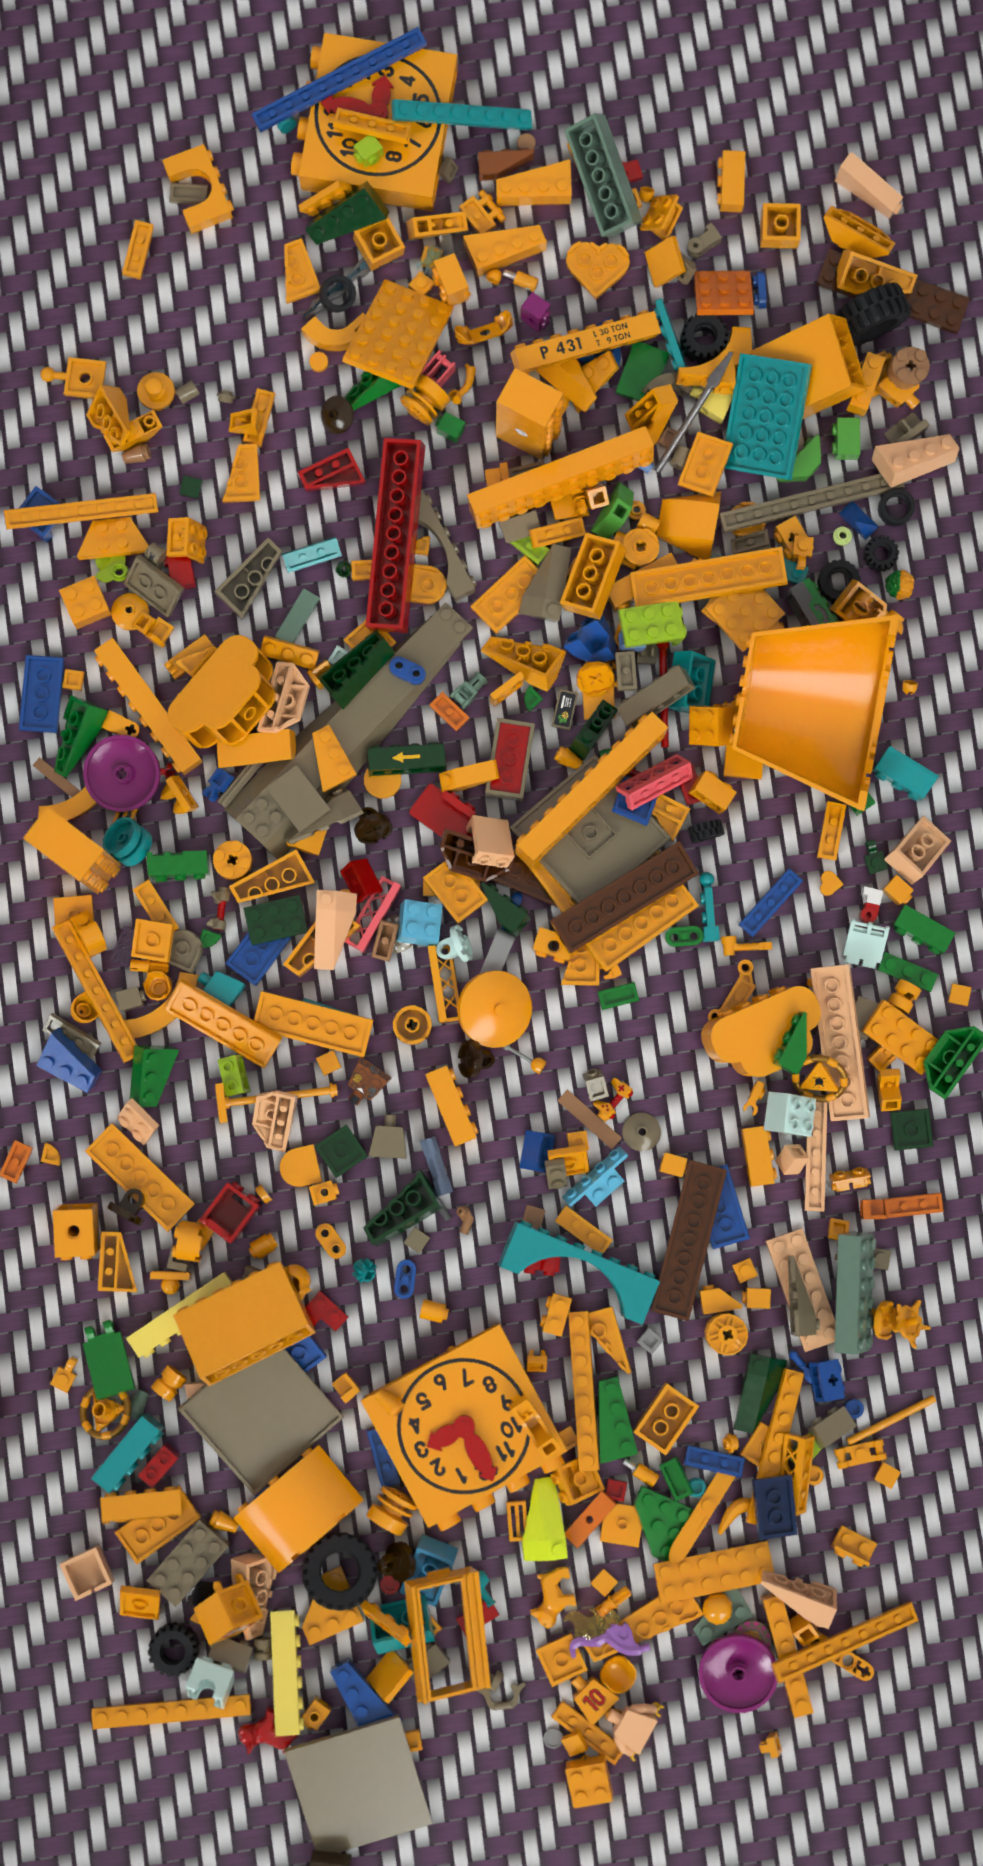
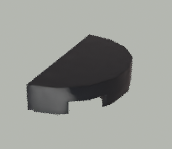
M201 1581L194 1586L196 1588L188 1596L187 1605L191 1607L198 1605L215 1593L213 1582Z

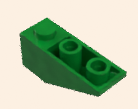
M804 1011L798 1012V1014L796 1013L793 1016L790 1030L786 1031L782 1037L783 1044L781 1048H778L773 1055L774 1061L772 1064L794 1075L799 1074L807 1058V1013Z

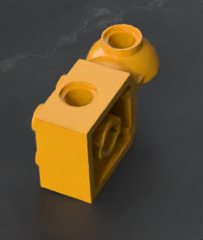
M854 579L851 580L829 609L843 621L897 615L899 616L897 633L900 635L903 633L902 622L905 619L892 609L888 612L886 610L887 604Z

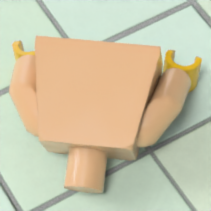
M658 1702L653 1704H632L630 1707L625 1706L621 1714L611 1709L607 1715L606 1720L615 1724L612 1732L619 1751L629 1756L632 1761H636L634 1758L636 1753L638 1755L641 1754L643 1747L658 1722L654 1715L657 1717L662 1716L658 1711L660 1708L664 1709V1706Z

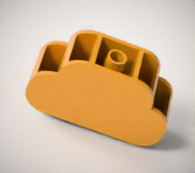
M234 635L227 638L170 704L167 713L169 722L197 748H209L218 741L226 745H234L241 742L272 707L275 701V689L269 683L273 674L272 663L254 642L247 637Z
M778 986L768 990L769 994H759L752 997L751 1002L744 1001L734 1005L735 1009H725L718 1012V1016L709 1020L702 1029L701 1040L706 1053L716 1062L731 1063L733 1068L743 1076H767L782 1069L772 1064L774 1061L773 1055L778 1048H781L783 1044L782 1037L786 1031L790 1030L793 1016L796 1013L798 1014V1012L804 1011L807 1013L808 1056L813 1046L810 1030L817 1026L821 1018V1008L815 994L810 989L802 986Z

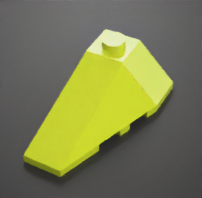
M551 1477L534 1479L529 1513L526 1517V1528L522 1537L523 1560L552 1561L568 1558L566 1537L556 1485L552 1482Z

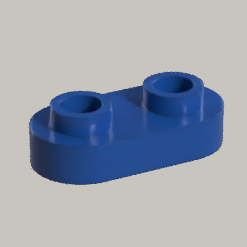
M757 271L756 275L752 277V285L756 287L753 302L754 305H757L758 309H766L765 272Z
M395 657L390 662L389 669L395 677L413 685H420L424 682L426 672L422 666L403 657ZM397 663L402 664V668L398 669L395 667V665ZM417 671L420 673V675L418 677L413 676V672Z
M402 1260L397 1266L394 1291L401 1299L409 1298L414 1292L416 1265L411 1260ZM404 1266L410 1267L409 1273L403 1271ZM402 1285H406L408 1287L407 1292L401 1291Z

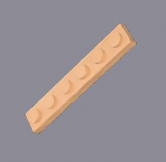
M816 1102L812 1136H806V1154L809 1160L806 1163L804 1211L824 1212L827 1102Z

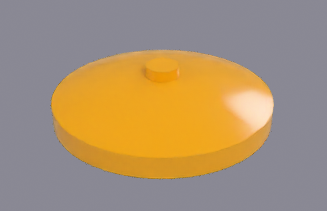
M499 970L482 972L473 977L463 988L458 1000V1020L464 1033L471 1040L479 1042L482 1046L499 1048L510 1045L522 1036L531 1019L532 1001L528 989L519 978L511 973Z

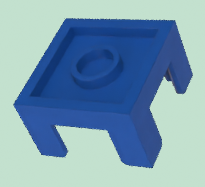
M35 486L19 508L61 503ZM56 524L28 528L48 543L53 536L51 530Z

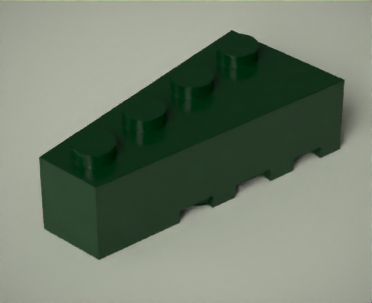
M366 181L346 195L345 198L339 200L308 222L305 231L314 243L318 245L387 219L390 211L368 181Z
M375 630L317 678L340 707L344 709L395 652L382 635Z
M420 1171L416 1178L408 1183L363 1229L371 1244L379 1247L444 1207L428 1178Z

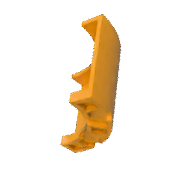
M320 1445L313 1450L311 1447L301 1454L304 1457L282 1477H274L268 1483L270 1487L249 1505L247 1502L237 1509L239 1513L234 1517L236 1522L278 1573L310 1548L364 1500Z

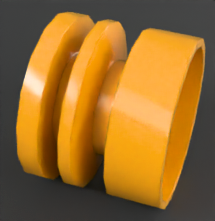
M421 374L414 387L416 392L408 389L406 391L407 396L402 395L400 402L415 419L425 425H430L433 422L432 418L436 419L438 415L435 409L442 411L450 402V398L437 383Z
M722 1312L711 1316L707 1321L704 1335L708 1345L717 1353L734 1355L740 1352L746 1345L748 1329L738 1316ZM730 1329L731 1337L724 1339L723 1331Z
M383 1485L380 1490L385 1495L377 1494V1498L382 1502V1505L372 1503L366 1516L385 1530L402 1536L408 1525L402 1516L412 1518L413 1513L408 1509L416 1511L417 1506L407 1494L396 1488Z

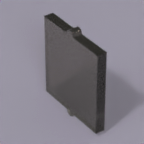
M468 230L442 235L443 239L438 249L443 250V253L448 255L455 253L456 258L469 262L470 258L463 244V236L477 233Z

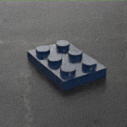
M786 1474L752 1479L758 1539L764 1540L798 1535L792 1475Z

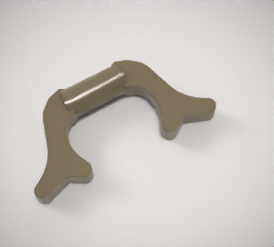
M526 1683L511 1684L514 1696L509 1701H492L490 1697L491 1689L484 1688L477 1691L485 1697L490 1709L495 1711L512 1709L517 1705L519 1693L526 1686Z

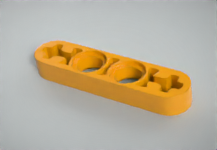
M818 1631L820 1635L819 1641L828 1638V1636ZM848 1652L831 1660L860 1680L868 1681L874 1675L872 1665L853 1652ZM846 1655L853 1657V1662L849 1666L844 1665L842 1662L843 1657ZM858 1660L860 1661L858 1663L860 1667L866 1668V1666H868V1675L863 1674L862 1676V1672L858 1668H856Z

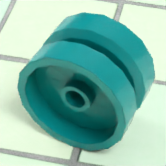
M122 817L109 826L105 832L102 847L121 864L127 867L134 866L146 857V852L150 851L152 836L148 830L140 826L133 819Z

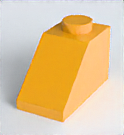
M714 1284L702 1286L703 1290H698L702 1314L704 1315L742 1309V1304L720 1288H714Z

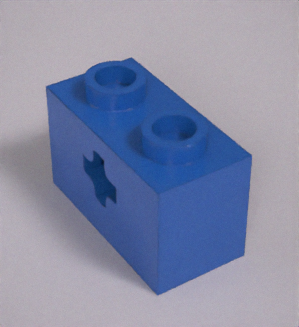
M839 1359L809 1362L815 1402H828L845 1398V1386L842 1382V1368Z

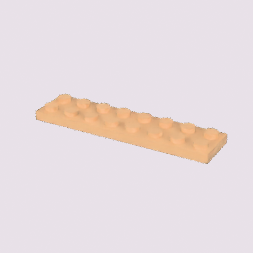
M850 964L811 968L813 992L821 1008L818 1029L822 1055L837 1060L845 1068L848 1075V1086L845 1092L838 1099L828 1102L831 1121L869 1118L870 1111ZM823 1062L829 1069V1073L837 1086L840 1087L839 1072L834 1067Z

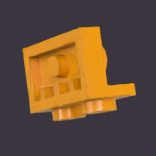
M843 1525L840 1526L831 1544V1547L835 1549V1554L842 1558H845L847 1555L853 1559L852 1563L863 1567V1565L869 1567V1560L877 1546L876 1542Z

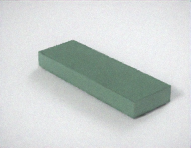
M303 588L276 633L275 638L294 643L320 601V597Z

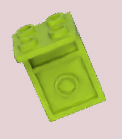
M665 602L618 610L625 648L663 642H672L673 646H678L687 635L686 626L682 623L681 618L683 617V610L678 602Z

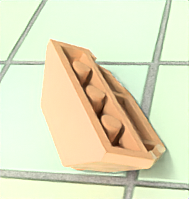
M276 663L270 683L275 689V701L259 721L258 732L277 733L301 720L310 685L294 663Z
M278 1090L257 1095L252 1125L264 1141L266 1148L286 1152L295 1116L297 1095Z

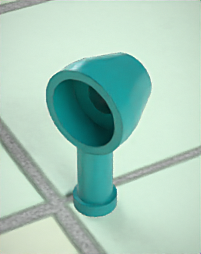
M481 1570L478 1571L481 1597L489 1608L496 1601L492 1599L485 1589L489 1578Z

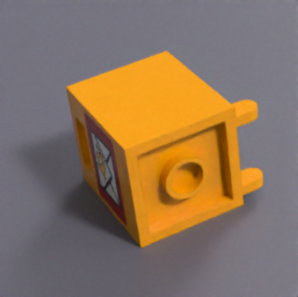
M241 1573L235 1575L237 1584L223 1589L219 1581L214 1582L215 1593L193 1608L209 1645L242 1633L264 1617L249 1581H245Z

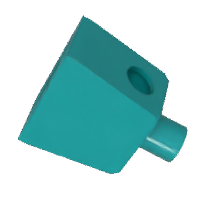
M203 971L197 979L199 983L205 986L204 992L230 1007L233 1006L246 987L244 983L218 971L212 977Z

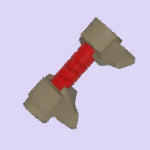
M218 887V891L210 892L214 898V903L218 904L217 917L213 916L207 922V926L212 927L214 930H226L227 922L224 920L226 903L230 899V888Z

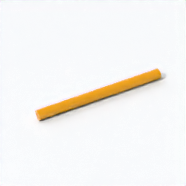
M931 1395L846 1438L849 1445H852L935 1403L936 1399L934 1395Z

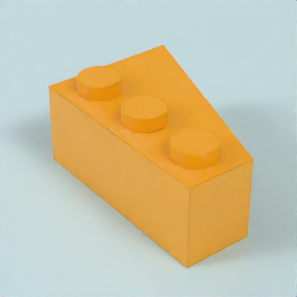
M671 384L653 388L624 414L631 431L646 426L653 444L657 443L678 403Z
M101 1231L98 1291L137 1292L121 1232Z

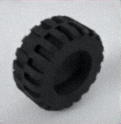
M886 283L852 298L842 308L838 309L836 315L846 318L854 346L880 338L899 327L910 317L911 307L900 285L897 283Z
M346 1532L331 1533L321 1537L307 1551L302 1567L303 1583L309 1596L320 1606L337 1611L352 1609L365 1601L371 1594L378 1575L377 1561L368 1544L358 1536ZM338 1552L352 1556L359 1570L358 1578L354 1585L343 1591L329 1588L321 1576V1568L325 1559Z

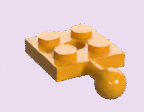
M68 357L66 373L55 372L53 368L45 367L41 370L40 375L45 382H51L54 379L65 380V396L94 399L100 384L104 385L107 363L106 361ZM82 375H89L90 380L87 383L81 382L80 378Z

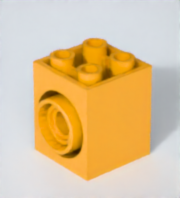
M98 1203L59 1204L53 1210L55 1258L60 1257L61 1260H72V1257H80L82 1260L92 1259V1256H95L99 1251ZM73 1225L77 1226L79 1231L75 1230Z

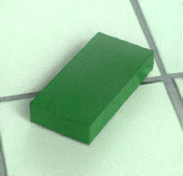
M635 982L597 991L602 1010L639 1001Z
M674 1457L659 1465L676 1502L694 1493L678 1457Z

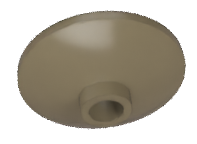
M636 1113L625 1121L622 1135L625 1143L633 1150L647 1151L658 1143L661 1129L658 1121L652 1115ZM640 1128L645 1129V1135H639L638 1131Z

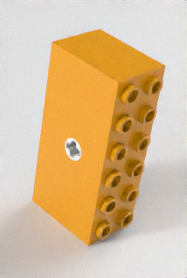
M515 368L496 402V437L540 460L544 456L548 457L552 450L553 439L557 440L561 433L562 411L565 402L563 400V393Z

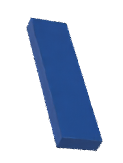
M789 868L738 925L753 937L803 880Z

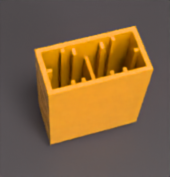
M830 313L751 351L752 355L812 364L803 419L868 390L849 326L844 317Z

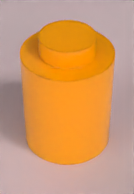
M423 1299L419 1318L442 1323V1320H447L449 1309L446 1308V1304Z

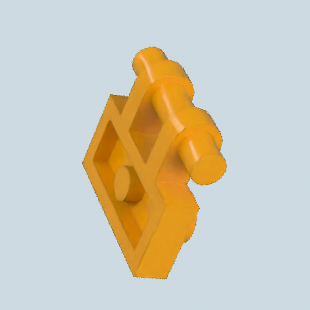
M484 189L478 193L481 198L479 201L473 195L459 206V210L461 212L465 211L466 219L478 234L493 230L496 227L494 219H498L500 223L506 220L503 210L496 206L492 196L487 194ZM484 206H488L491 210L489 214L483 208Z

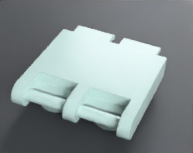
M852 918L843 950V955L846 956L845 962L858 965L861 959L863 960L862 966L875 969L877 963L881 964L890 926L881 927L873 925L872 922L863 923Z

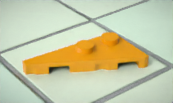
M613 1306L589 1312L590 1334L612 1356L622 1370L627 1374L632 1373Z

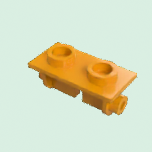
M857 1167L851 1171H836L834 1174H829V1178L832 1181V1191L836 1190V1192L850 1190L849 1183H852L853 1189L867 1187L868 1184H871V1175L867 1168Z

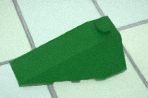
M364 371L361 374L362 379L360 383L354 385L344 398L350 402L354 411L401 385Z
M73 695L70 696L63 717L66 720L65 730H61L60 734L63 737L62 746L58 748L54 772L63 777L69 775L102 729V724L108 712L106 709Z

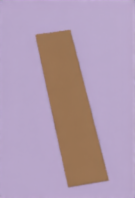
M40 757L32 765L70 797L80 792L63 776L54 772V769Z
M568 1089L557 1100L609 1148L613 1149L622 1139Z

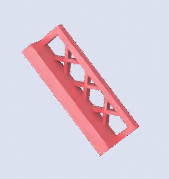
M675 754L616 786V791L626 797L627 808L634 810L692 779L691 762Z
M381 876L379 883L382 885L383 882H386L392 886L388 894L381 895L379 893L377 897H375L376 894L370 895L355 921L361 926V919L371 915L372 921L366 928L361 926L357 931L362 934L360 942L356 945L350 941L351 937L345 941L346 944L362 953L367 949L379 928L380 921L385 918L402 888L400 884L392 882L384 876ZM380 899L381 906L377 911L372 912L371 902Z

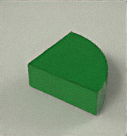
M531 685L527 688L524 696L525 707L529 713L543 700Z
M203 929L200 936L203 948L215 945L222 935Z

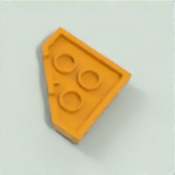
M341 1565L323 1573L322 1579L329 1588L337 1591L350 1588ZM312 1600L302 1629L309 1645H312L364 1622V1618L359 1606L343 1611L329 1610Z

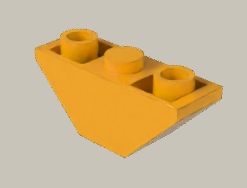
M152 410L130 421L131 431L124 446H119L108 435L104 434L103 436L112 453L126 451L141 443L148 442L163 426L155 411Z

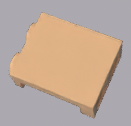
M473 815L466 826L467 833H472L475 847L472 863L507 868L514 858L508 820Z

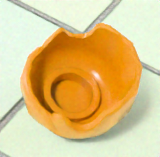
M158 970L147 973V978L143 982L145 994L150 999L156 1001L167 998L173 987L171 978L166 973Z
M724 1593L710 1594L703 1603V1615L712 1624H724L732 1615L733 1603Z

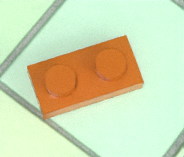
M443 692L429 705L456 732L470 719Z
M14 1140L0 1171V1177L18 1184L33 1151V1147Z

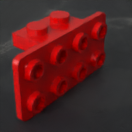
M429 784L409 810V814L441 838L445 828L473 837L472 833H467L466 826L471 817L476 815L475 807L468 802L462 803L459 800L460 797L453 791H450V793L446 790L442 792L435 785Z

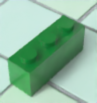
M907 905L901 907L891 927L895 928L894 931L901 936L906 934L912 938V942L920 946L923 944L929 947L928 951L935 955L945 953L956 934Z

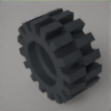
M884 535L875 536L866 545L863 559L866 560L865 564L867 566H871V570L876 569V572L880 570L885 572L887 569H891L898 560V544L895 545V540H890L889 536H886V538L883 537ZM878 547L885 548L888 551V558L878 560L874 555V550Z
M721 819L702 822L688 828L691 843L708 841L725 834Z

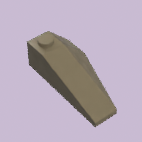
M552 544L541 566L522 595L519 614L551 622H558L560 620L562 611L560 600L566 587L571 548Z
M342 787L332 790V794L324 799L331 812L301 834L295 827L284 839L287 843L293 844L314 835L315 830H328L333 823L340 822V824H343L363 814V811L350 790Z
M788 1255L790 1332L795 1337L817 1335L816 1330L820 1328L819 1318H816L795 1257Z

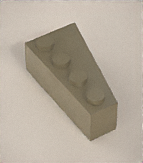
M267 538L215 590V595L241 620L245 617L282 555V550Z

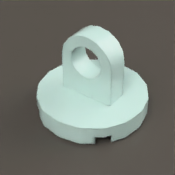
M460 925L450 927L451 937L437 944L436 953L440 958L449 960L459 956L463 962L472 960L473 950L466 934L462 935L461 931H463V928ZM445 945H449L450 952L446 955H443V947Z

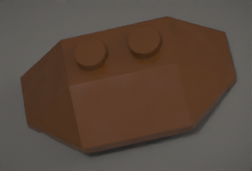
M444 829L439 848L449 871L487 882L511 870L514 858L507 868L472 863V858L475 854L473 837Z

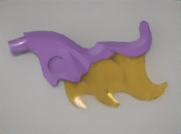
M591 1608L590 1611L594 1613L592 1617L584 1616L581 1612L571 1611L563 1619V1621H572L575 1626L574 1639L570 1643L572 1658L576 1657L575 1650L579 1646L601 1647L604 1643L611 1645L618 1652L630 1656L642 1655L641 1653L651 1650L649 1642L639 1645V1643L637 1644L634 1641L631 1628L626 1622L622 1626L620 1625L619 1616L613 1609L608 1608V1612L611 1614L610 1617L604 1616L599 1610Z

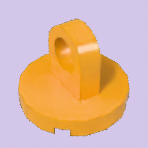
M587 661L576 675L577 686L580 691L592 696L606 693L615 682L611 666L599 661Z
M883 1300L877 1308L872 1309L874 1324L871 1329H874L878 1339L888 1340L892 1337L890 1333L896 1324L897 1310L893 1307L894 1303L891 1301Z

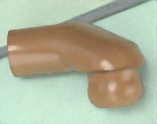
M459 1206L456 1210V1214L459 1215L462 1221L459 1232L468 1235L474 1217L469 1208Z

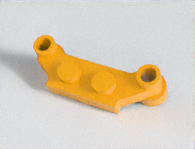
M742 960L738 963L739 977L720 1009H713L708 1013V1020L712 1019L714 1013L717 1014L725 1009H735L734 1005L748 1001L756 987L752 979L753 964L751 961ZM743 964L747 965V971L742 970Z

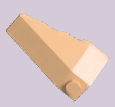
M245 1553L231 1559L233 1585L237 1584L235 1575L241 1573L244 1580L249 1581L264 1615L262 1619L243 1631L247 1641L263 1635L268 1610L266 1609L268 1598L272 1597L273 1592L270 1590L271 1584L277 1575V1571L262 1553Z

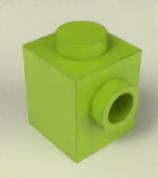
M367 135L353 145L355 160L359 164L362 163L365 168L376 164L379 158L384 155L382 145L373 136Z

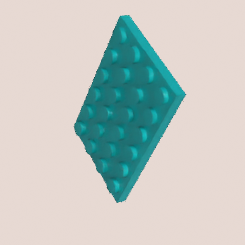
M740 353L725 441L733 443L725 466L726 469L792 480L812 364Z

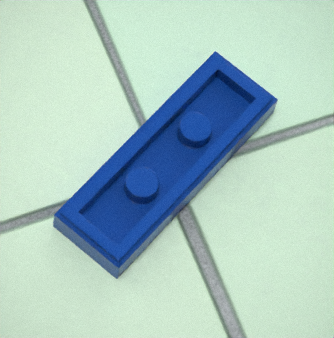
M376 1429L367 1430L381 1487L383 1485L393 1486L400 1484L398 1470Z
M687 1445L684 1465L738 1478H742L745 1462L743 1457Z

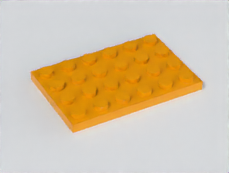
M385 279L345 352L342 362L413 390L453 312L454 306L427 295H421L417 291Z

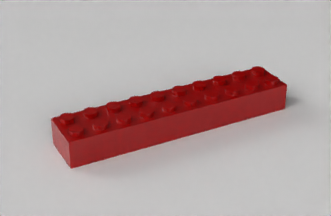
M384 438L365 626L370 631L408 633L426 447L422 440Z

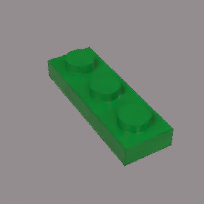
M887 952L883 953L881 964L877 968L882 973L908 981L927 992L932 991L938 974Z

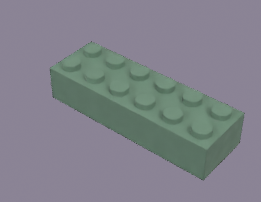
M594 113L564 129L601 236L614 237L642 223L638 206L606 116Z
M851 1231L838 1234L835 1353L858 1355L869 1351L873 1345L871 1328L874 1324L872 1317L874 1297H872V1289L875 1286L873 1270L876 1265V1260L873 1258L876 1248L874 1233Z

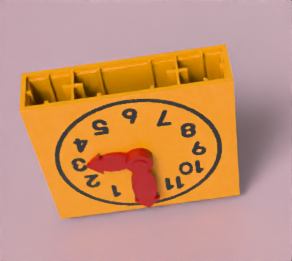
M324 33L322 47L313 45L310 69L317 70V80L386 43ZM421 49L311 106L309 117L300 116L297 139L305 141L303 153L294 152L291 163V175L299 176L301 190L318 193L340 180L351 184L353 191L368 181L384 204L433 212L439 180L438 171L442 163L448 125L398 121L411 125L409 145L376 137L383 147L384 155L379 158L376 164L365 168L362 163L359 164L355 160L353 145L367 135L333 127V120L337 108L392 120L391 101L394 99L452 104L458 72L457 54Z
M500 1323L455 1346L456 1349L436 1360H429L361 1399L369 1418L428 1528L437 1524L440 1531L447 1530L461 1521L458 1514L460 1510L472 1505L474 1511L479 1512L496 1502L492 1493L498 1489L507 1486L509 1492L513 1493L531 1482L527 1473L541 1466L544 1474H547L565 1463L561 1455L567 1452V1448ZM380 1389L402 1399V1402L405 1404L396 1417L389 1415L377 1400L374 1399ZM524 1394L561 1447L559 1452L546 1461L508 1407V1405Z

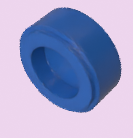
M852 1398L844 1404L852 1419L862 1416L864 1406L861 1401Z

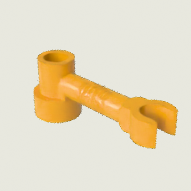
M736 936L721 937L724 956L735 955V951L772 950V942L742 944L736 942Z

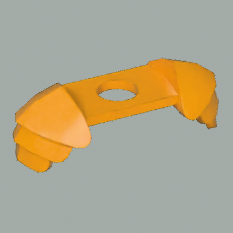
M504 310L499 316L494 317L495 322L472 330L468 326H455L457 342L465 345H474L500 335L502 336L513 326L511 313L508 310ZM484 330L490 331L488 335L480 334Z

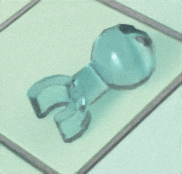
M435 245L430 246L427 250V257L424 261L418 262L416 268L425 265L426 269L423 273L426 275L429 272V265L432 261L438 260L441 257V249Z

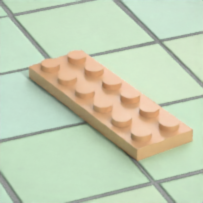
M803 1228L766 1240L765 1242L789 1310L788 1255H792L795 1257L816 1318H819L820 1328L816 1330L817 1335L799 1336L804 1352L835 1342L836 1321Z

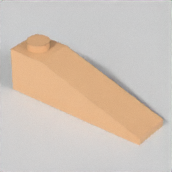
M317 890L314 969L334 970L356 915L357 894L333 890Z
M762 1572L761 1585L815 1626L829 1629L837 1611V1589L815 1581L808 1584L803 1583V1580L800 1578H796L793 1581L788 1580L786 1576L781 1574Z

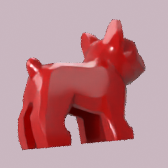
M270 1706L267 1707L266 1715L262 1719L258 1720L255 1724H244L237 1731L239 1740L246 1746V1753L248 1755L260 1743L269 1744L282 1750L284 1754V1749L288 1748L298 1735L275 1736L274 1708Z

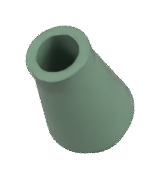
M139 1389L130 1401L131 1417L139 1420L144 1414L149 1395Z

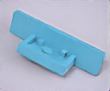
M620 1146L612 1150L602 1162L596 1164L593 1170L583 1176L575 1186L566 1191L562 1196L563 1200L572 1207L586 1195L595 1207L599 1205L624 1182L615 1168L628 1157V1154Z

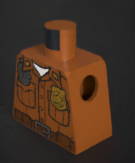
M360 1057L348 1083V1086L354 1089L348 1100L357 1106L363 1097L371 1101L388 1084L392 1077Z

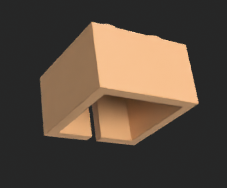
M100 1544L76 1554L59 1564L75 1601L92 1594L94 1591L96 1592L107 1587L115 1581Z

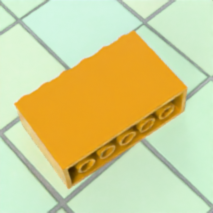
M49 807L44 810L23 837L24 840L97 895L106 890L109 885L107 882L111 877H116L121 870L119 868L121 864Z
M272 1262L266 1266V1269L260 1272L254 1271L248 1275V1278L236 1280L231 1283L230 1287L218 1289L213 1292L212 1296L200 1298L195 1301L194 1305L182 1307L177 1311L178 1313L173 1315L200 1379L208 1386L316 1333L292 1278L281 1262Z

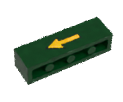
M431 742L428 745L413 743L409 746H401L396 744L382 748V746H372L367 749L368 775L371 777L445 772L444 744Z

